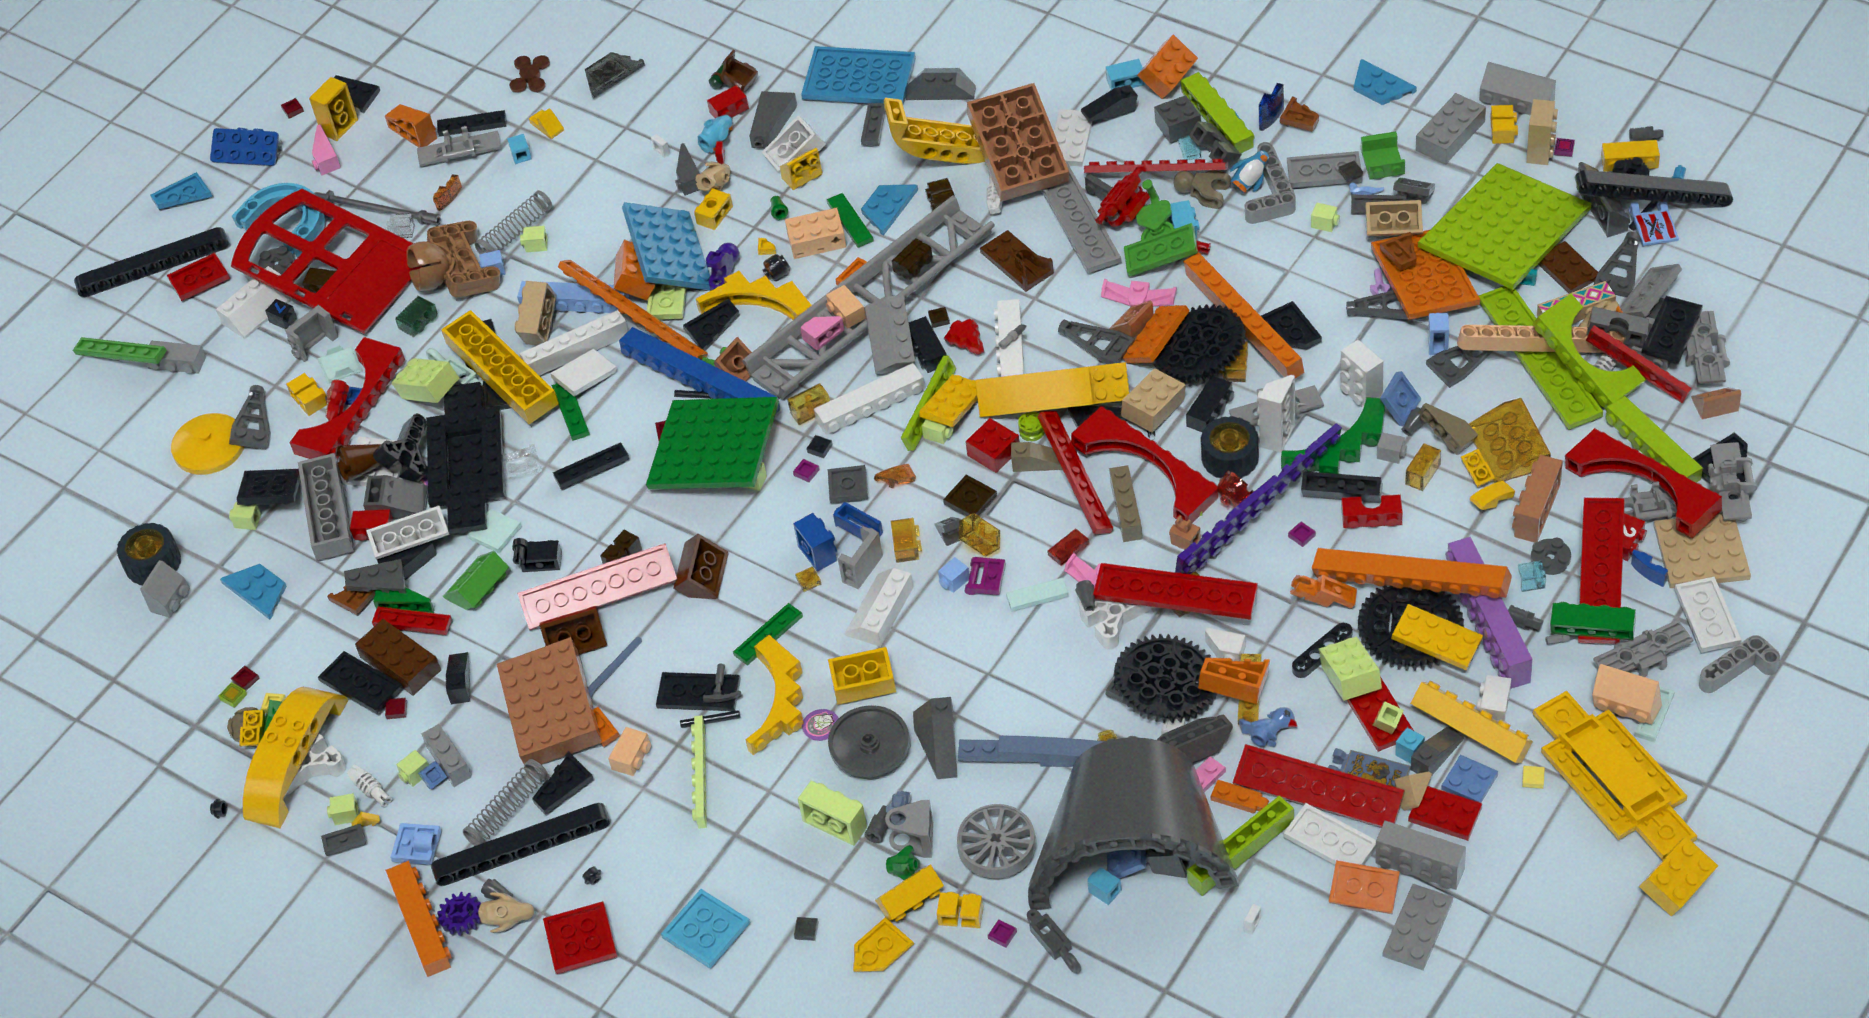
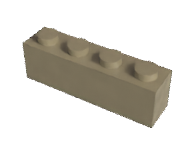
M1126 465L1109 468L1110 483L1123 542L1141 540L1142 527L1129 467Z

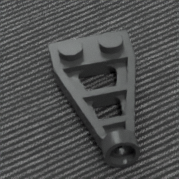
M1628 232L1622 244L1599 270L1593 285L1606 281L1615 295L1626 298L1630 295L1635 286L1637 246L1641 239L1638 233ZM1621 254L1631 256L1630 262L1618 259ZM1614 267L1626 269L1627 276L1621 277L1610 274Z
M1393 290L1346 302L1347 316L1368 315L1408 319L1403 308L1390 309L1387 307L1388 301L1397 299ZM1382 303V309L1368 308V304Z
M1065 319L1061 321L1058 327V333L1068 336L1099 361L1106 364L1120 363L1127 349L1135 341V338L1119 331L1073 321L1070 322ZM1082 331L1093 334L1088 341L1079 337ZM1099 337L1111 340L1105 350H1101L1094 345Z
M1455 346L1426 360V365L1450 388L1464 380L1493 351L1481 350L1482 353L1474 358L1468 350ZM1462 355L1468 363L1464 367L1458 368L1450 359Z
M252 385L250 387L249 395L232 425L229 444L266 450L269 428L263 400L264 388L262 386ZM248 408L259 409V415L247 413ZM245 421L258 422L259 430L242 426Z

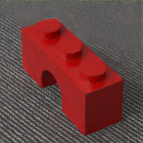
M1401 494L1382 495L1381 504L1376 508L1365 507L1362 504L1361 497L1342 498L1343 528L1402 525Z

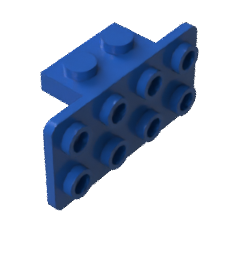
M240 127L237 129L215 128L212 136L210 160L216 163L274 166L277 158L279 134L275 131H264L258 128L253 130Z

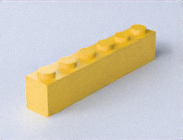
M1433 681L1420 683L1410 704L1515 763L1523 762L1533 743L1532 740L1528 739L1529 735L1518 729L1517 731L1510 729L1511 725L1503 720L1498 722L1492 719L1493 715L1485 710L1481 712L1476 710V705L1467 700H1464V702L1458 700L1457 694L1449 690L1446 692L1440 689L1441 686Z

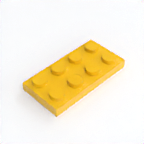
M952 374L920 409L919 417L954 427L978 400L976 381Z
M1408 604L1391 639L1467 671L1482 641L1483 635Z

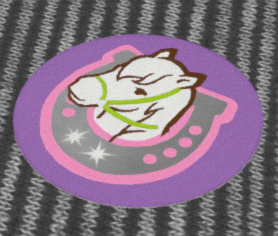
M827 709L815 710L809 713L803 720V732L812 740H827L833 724L839 717Z

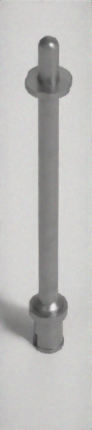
M331 190L327 191L326 194L314 193L316 196L331 203L334 202L417 219L420 224L429 223L438 226L441 222L440 214L428 213L426 210L414 212L335 196Z

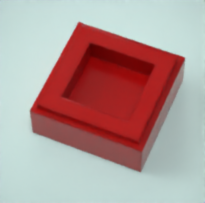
M717 141L715 148L716 161L720 164H725L723 141Z

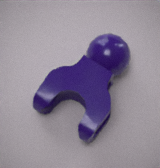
M724 243L716 252L710 251L707 255L706 266L707 268L711 267L710 290L725 284L724 278L731 274L734 263L737 262L740 254L736 245Z

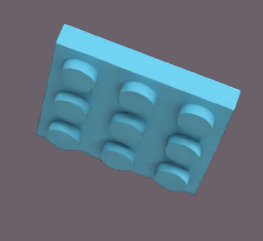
M700 889L665 928L661 936L711 969L750 924L749 918Z

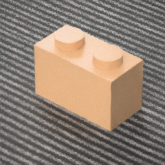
M845 285L826 294V307L830 313L833 312L835 316L842 317L843 324L847 329L866 319L864 306Z
M625 727L608 758L611 769L634 776L636 770L640 769L645 754L650 751L651 742L649 741L648 734Z

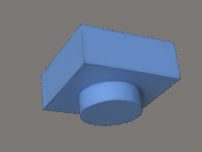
M433 761L418 773L429 789L434 788L447 778L436 761Z

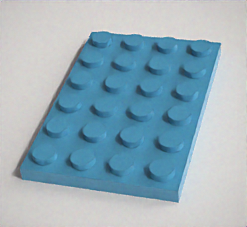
M815 46L801 93L802 99L884 103V98L900 99L902 104H904L916 57L915 52Z
M624 202L622 210L644 281L710 290V273L706 266L689 211Z

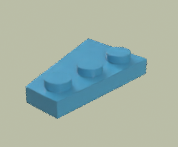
M197 172L150 194L158 209L213 197L211 191Z

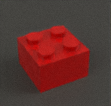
M989 418L965 441L967 456L997 473L1011 459V443L1020 442L1019 435Z

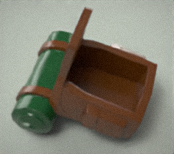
M732 50L708 81L716 89L724 84L729 85V87L737 85L744 93L757 78L758 71L748 63H742L735 59L736 51Z

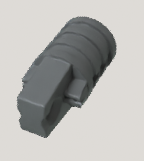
M1653 126L1630 128L1629 130L1630 141H1646L1664 137L1663 130H1653Z
M1510 605L1508 612L1516 626L1530 630V627L1537 630L1542 628L1544 621L1534 617L1535 613Z
M885 805L881 807L877 815L874 814L864 834L873 843H880L888 829L885 821L887 814Z

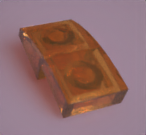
M452 174L450 180L446 183V187L439 186L437 192L434 193L433 202L438 211L447 207L460 192L462 185L459 175Z

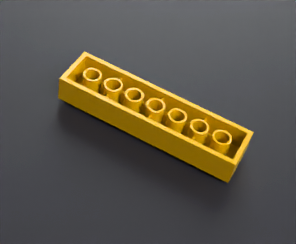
M471 310L441 329L446 344L528 424H531L559 404L554 389Z

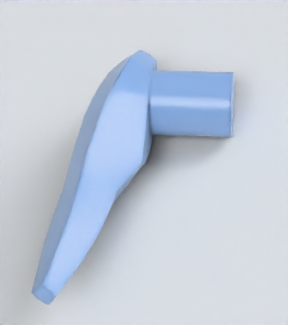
M1354 182L1349 185L1352 194L1372 195L1384 190V187H1358Z

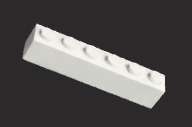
M1019 299L997 301V308L994 309L995 320L998 319V322H995V333H999V336H995L996 347H1000L998 343L1010 331L1021 324ZM1022 333L1004 349L996 350L997 361H1000V364H997V373L1001 377L1024 374Z
M616 310L519 353L520 358L540 376L571 362L592 349L598 350L620 340L628 332L627 323L621 313Z
M914 363L909 364L814 408L816 421L825 435L836 432L838 429L853 424L864 417H868L879 410L925 390L924 378Z

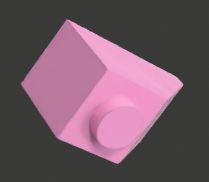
M840 316L813 317L800 327L802 339L818 351L844 331L843 318Z

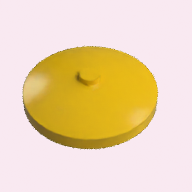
M210 413L197 416L186 422L175 433L171 443V453L176 464L182 470L196 475L216 473L232 465L240 457L245 447L229 444L231 428L235 419L226 414Z

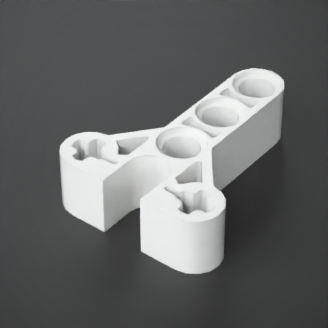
M1095 600L1096 608L1091 611H1085L1081 601L1079 602L1081 620L1088 628L1095 625V637L1105 649H1114L1118 646L1119 634L1124 624L1155 608Z
M317 734L283 799L312 777L323 775L340 776L345 772L346 766L341 754L332 745L327 747L321 734Z

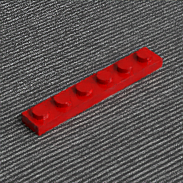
M1594 325L1586 338L1587 342L1627 368L1634 365L1647 381L1679 402L1683 403L1692 389L1686 383L1678 380L1669 372L1664 371L1652 361L1647 360L1638 352L1630 349L1620 340L1610 336Z

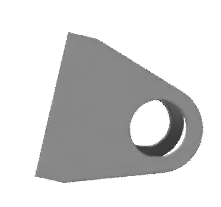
M920 800L891 809L885 817L887 827L894 830L889 837L891 847L901 851L907 845H911L914 848L913 855L932 858L934 822L930 800ZM900 813L906 817L905 822L901 825H894L890 822V818L894 814ZM898 834H906L910 837V840L905 845H897L894 842V838Z

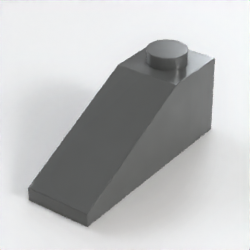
M682 143L679 151L676 169L677 180H675L677 189L682 190L685 196L700 190L695 180L696 175L700 173L685 144Z
M1449 727L1444 728L1423 742L1411 756V770L1416 774L1430 772L1433 775L1464 740V736Z

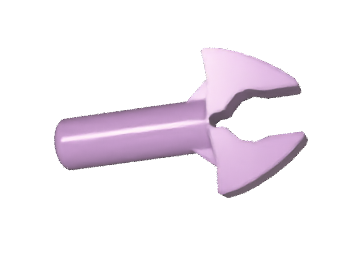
M1375 269L1376 284L1370 285L1372 295L1378 294L1379 289L1383 292L1390 291V283H1383L1381 269Z

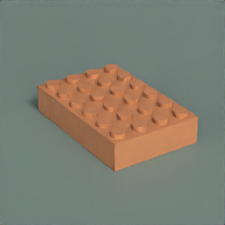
M1035 83L967 102L968 118L1001 202L1069 182V169Z
M571 637L497 663L519 757L523 764L529 759L544 764L564 757L568 751L572 754L602 742L579 653Z

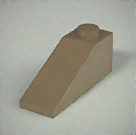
M1033 442L1011 443L1013 472L1063 470L1053 448Z

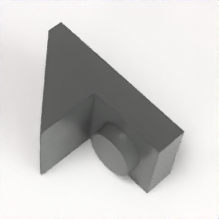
M950 517L935 523V527L945 545L949 546L964 539L960 529L963 526L961 519Z

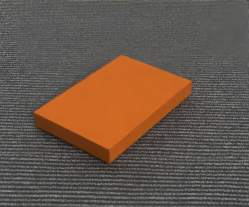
M1336 860L1329 903L1393 914L1400 871Z

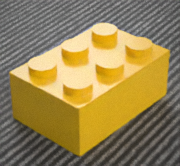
M330 77L309 98L318 125H321L325 135L332 140L338 141L358 121L345 82Z
M887 647L828 659L837 705L896 692Z
M1685 836L1673 847L1639 887L1672 916L1683 907L1718 865Z

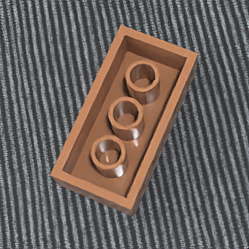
M1540 455L1537 462H1533L1531 468L1532 475L1528 476L1525 482L1526 490L1521 491L1519 497L1520 504L1514 508L1513 516L1515 518L1512 524V528L1515 529L1514 537L1534 543L1538 542L1561 485L1563 460Z

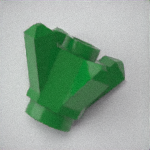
M907 845L896 855L887 858L886 870L889 874L897 875L903 880L915 874L920 860L913 856V846Z

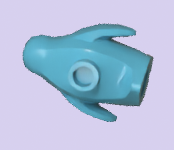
M723 115L707 120L704 123L703 131L697 136L698 145L704 152L713 153L716 142L726 139L729 133L728 130H733L732 118L728 115Z

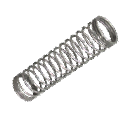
M537 190L521 206H518L509 216H506L497 226H494L489 233L487 232L485 236H482L481 239L475 242L477 252L479 254L485 253L479 244L487 252L496 251L489 244L487 238L496 245L498 250L504 249L508 242H512V239H516V235L519 236L520 232H523L524 226L517 220L515 214L522 219L526 227L528 225L531 226L532 222H536V219L540 218V215H544V212L552 208L550 198L544 192ZM538 195H540V196L546 201V203L548 204V207H547L546 204L538 197ZM531 201H533L541 209L542 214H540L535 209ZM527 204L533 208V210L538 214V217L534 216V214L529 210ZM523 208L529 211V213L534 217V221L529 218V216L524 212ZM519 211L529 219L530 224L521 217ZM511 218L517 221V223L521 226L522 231L516 227V225L512 222ZM507 221L516 228L518 234L509 227ZM503 225L509 228L514 234V238L509 235ZM499 228L505 231V233L509 236L510 241H508L502 235ZM495 231L503 237V239L506 241V244L501 242V240L497 237ZM491 235L497 238V240L501 243L502 248L494 242Z
M529 759L524 764V768H520V772H517L515 777H512L511 781L507 782V786H503V790L494 796V800H490V804H487L485 809H482L481 813L477 814V818H474L472 823H469L463 829L465 838L474 846L485 843L484 838L490 839L489 834H495L493 829L499 830L498 825H503L502 820L507 821V816H512L511 811L516 812L515 806L520 807V802H525L524 797L529 798L528 792L533 793L532 788L537 789V784H542V781L548 778L546 769L539 762ZM524 769L527 775L522 773L521 770ZM528 771H529L535 778H537V779L540 781V783L537 782V781L528 773ZM524 776H526L527 778H529V779L535 784L536 787L532 786V785L524 778ZM516 778L519 784L513 782V779ZM520 781H522L523 783H525V784L531 789V791L527 790V789L520 783ZM515 785L520 787L527 794V796L522 794ZM504 788H508L510 793L504 791ZM510 789L515 791L523 801L517 798ZM500 792H503L505 797L500 796ZM506 794L511 796L518 805L512 802ZM496 797H499L501 802L497 801ZM502 798H503L504 800H506L509 804H511L512 807L514 808V810L511 809V808L502 800ZM494 801L498 808L492 805L491 802ZM498 803L506 808L510 814L506 813ZM487 806H490V807L492 808V810L494 811V813H493L492 811L488 810V809H487ZM494 808L501 812L506 819L502 818ZM485 810L490 817L483 814V811ZM490 813H492L494 816H496V817L500 820L501 823L497 822V821L490 815ZM479 815H482L483 819H484L486 822H484L483 820L479 819L478 816H479ZM486 818H488L490 821H492L497 828H495L494 826H492V825L486 820ZM474 820H478L481 826L475 824ZM482 823H484L485 825H487V826L491 829V831H492L493 833H491L490 831H488V830L482 825ZM477 827H479L481 830H483V831L487 834L488 837H486L485 835H483V834L478 830Z

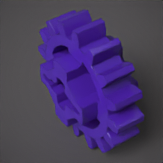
M460 892L457 897L453 893L452 899L445 898L446 904L439 905L441 909L437 911L439 923L443 930H449L451 935L455 931H457L458 936H461L462 931L469 934L470 928L476 930L475 924L481 923L478 913L481 902L478 901L476 896L472 898L471 893L464 896L463 892Z

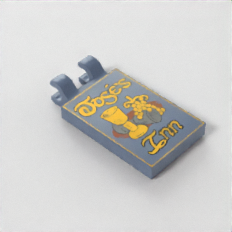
M1335 748L1333 752L1334 758L1332 762L1342 764L1341 769L1334 765L1328 766L1330 769L1396 787L1394 779L1409 775L1411 770L1410 765L1350 750V753L1346 754L1338 748Z

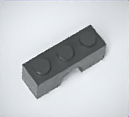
M1197 121L1189 134V137L1198 146L1212 151L1209 155L1211 159H1223V162H1228V168L1237 163L1242 155L1212 123Z
M1593 306L1588 320L1586 335L1589 334L1595 325L1606 333L1609 331L1620 332L1624 336V344L1643 348L1648 333L1649 319Z

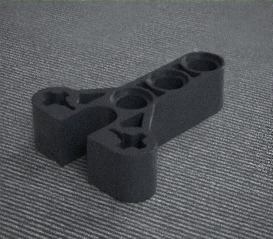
M418 413L414 414L403 424L397 441L386 440L373 452L374 459L387 469L399 461L402 466L399 477L417 483L428 473V468L423 463L418 449L427 425L424 416Z

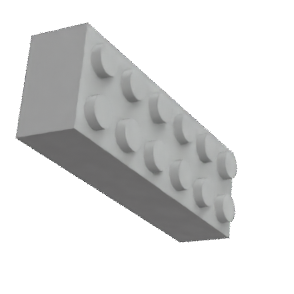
M335 453L298 462L310 543L317 561L354 552L342 478Z

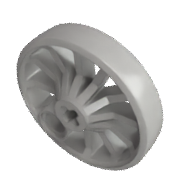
M991 804L980 807L971 812L959 827L957 834L958 854L962 863L971 872L979 876L994 879L1009 877L1024 869L1034 856L1036 835L1029 818L1015 807L1004 804ZM999 815L996 829H994L989 816ZM1004 817H1012V819L1002 828ZM984 818L989 830L977 823V821ZM1018 823L1024 825V827L1012 830ZM973 828L980 834L969 833L967 830ZM1024 835H1030V840L1017 839ZM964 841L976 842L964 847L962 846ZM1014 847L1027 848V850L1022 854ZM981 850L973 859L967 856V854ZM990 855L987 866L979 864L986 856ZM1011 855L1013 857L1007 859L1005 856ZM996 857H999L1001 867H993Z

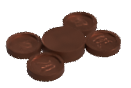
M545 55L535 57L533 64H531L528 56L517 57L514 60V65L516 69H519L520 78L513 79L510 82L511 91L521 92L527 87L526 83H528L529 89L533 92L543 90L545 88V81L540 78L539 69H545L549 66V58Z

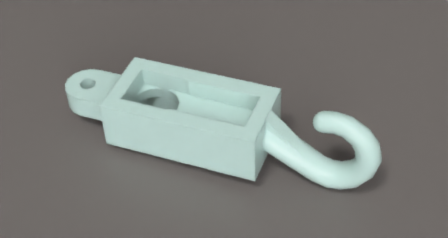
M429 348L426 351L429 360L450 363L459 376L455 385L480 382L477 373L451 355L445 360L435 349ZM462 375L467 377L464 381L460 378Z

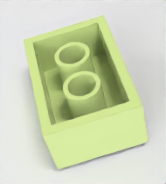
M413 358L396 375L392 385L402 399L438 403L457 382L459 376L449 362Z
M1357 637L1348 638L1344 641L1319 648L1322 669L1344 701L1382 689L1379 668Z
M810 781L798 797L803 822L855 846L867 829L863 805L858 800H851L845 797L839 791L834 792L828 789L822 783Z

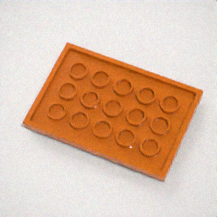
M1429 230L1423 231V234H1412V243H1414V252L1416 253L1417 260L1415 265L1400 270L1380 250L1381 243L1393 238L1371 242V249L1408 320L1429 316V313H1443L1480 305V298L1463 267L1418 248V241Z

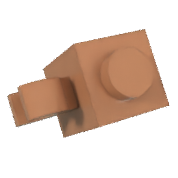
M1179 516L1169 531L1171 544L1183 550L1193 542L1198 544L1201 539L1200 527L1192 524L1191 520L1185 521L1182 519V516Z

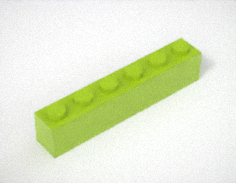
M1197 72L1181 80L1182 94L1188 97L1207 123H1212L1240 153L1254 147L1253 140L1255 137L1253 132L1247 129L1244 121L1236 116L1235 111L1229 108L1225 99L1218 95L1214 87H1211L1206 77Z
M1626 396L1607 406V422L1614 426L1622 437H1626L1635 449H1638L1644 455L1653 458L1660 464L1668 466L1675 472L1685 475L1696 483L1701 480L1703 467Z
M1281 796L1275 798L1223 840L1234 870L1285 830L1293 821L1294 808ZM1194 863L1187 869L1188 884L1200 895L1203 896L1216 885L1206 868H1200Z

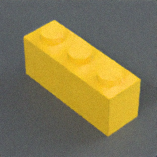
M1657 140L1602 143L1601 160L1604 172L1612 171L1616 161L1629 160V158L1632 160L1634 157L1641 158L1649 169L1659 168L1660 153Z
M930 864L875 899V901L889 921L894 919L897 922L906 916L905 911L912 908V910H915L924 904L922 900L928 896L932 899L940 894L939 889L944 884Z

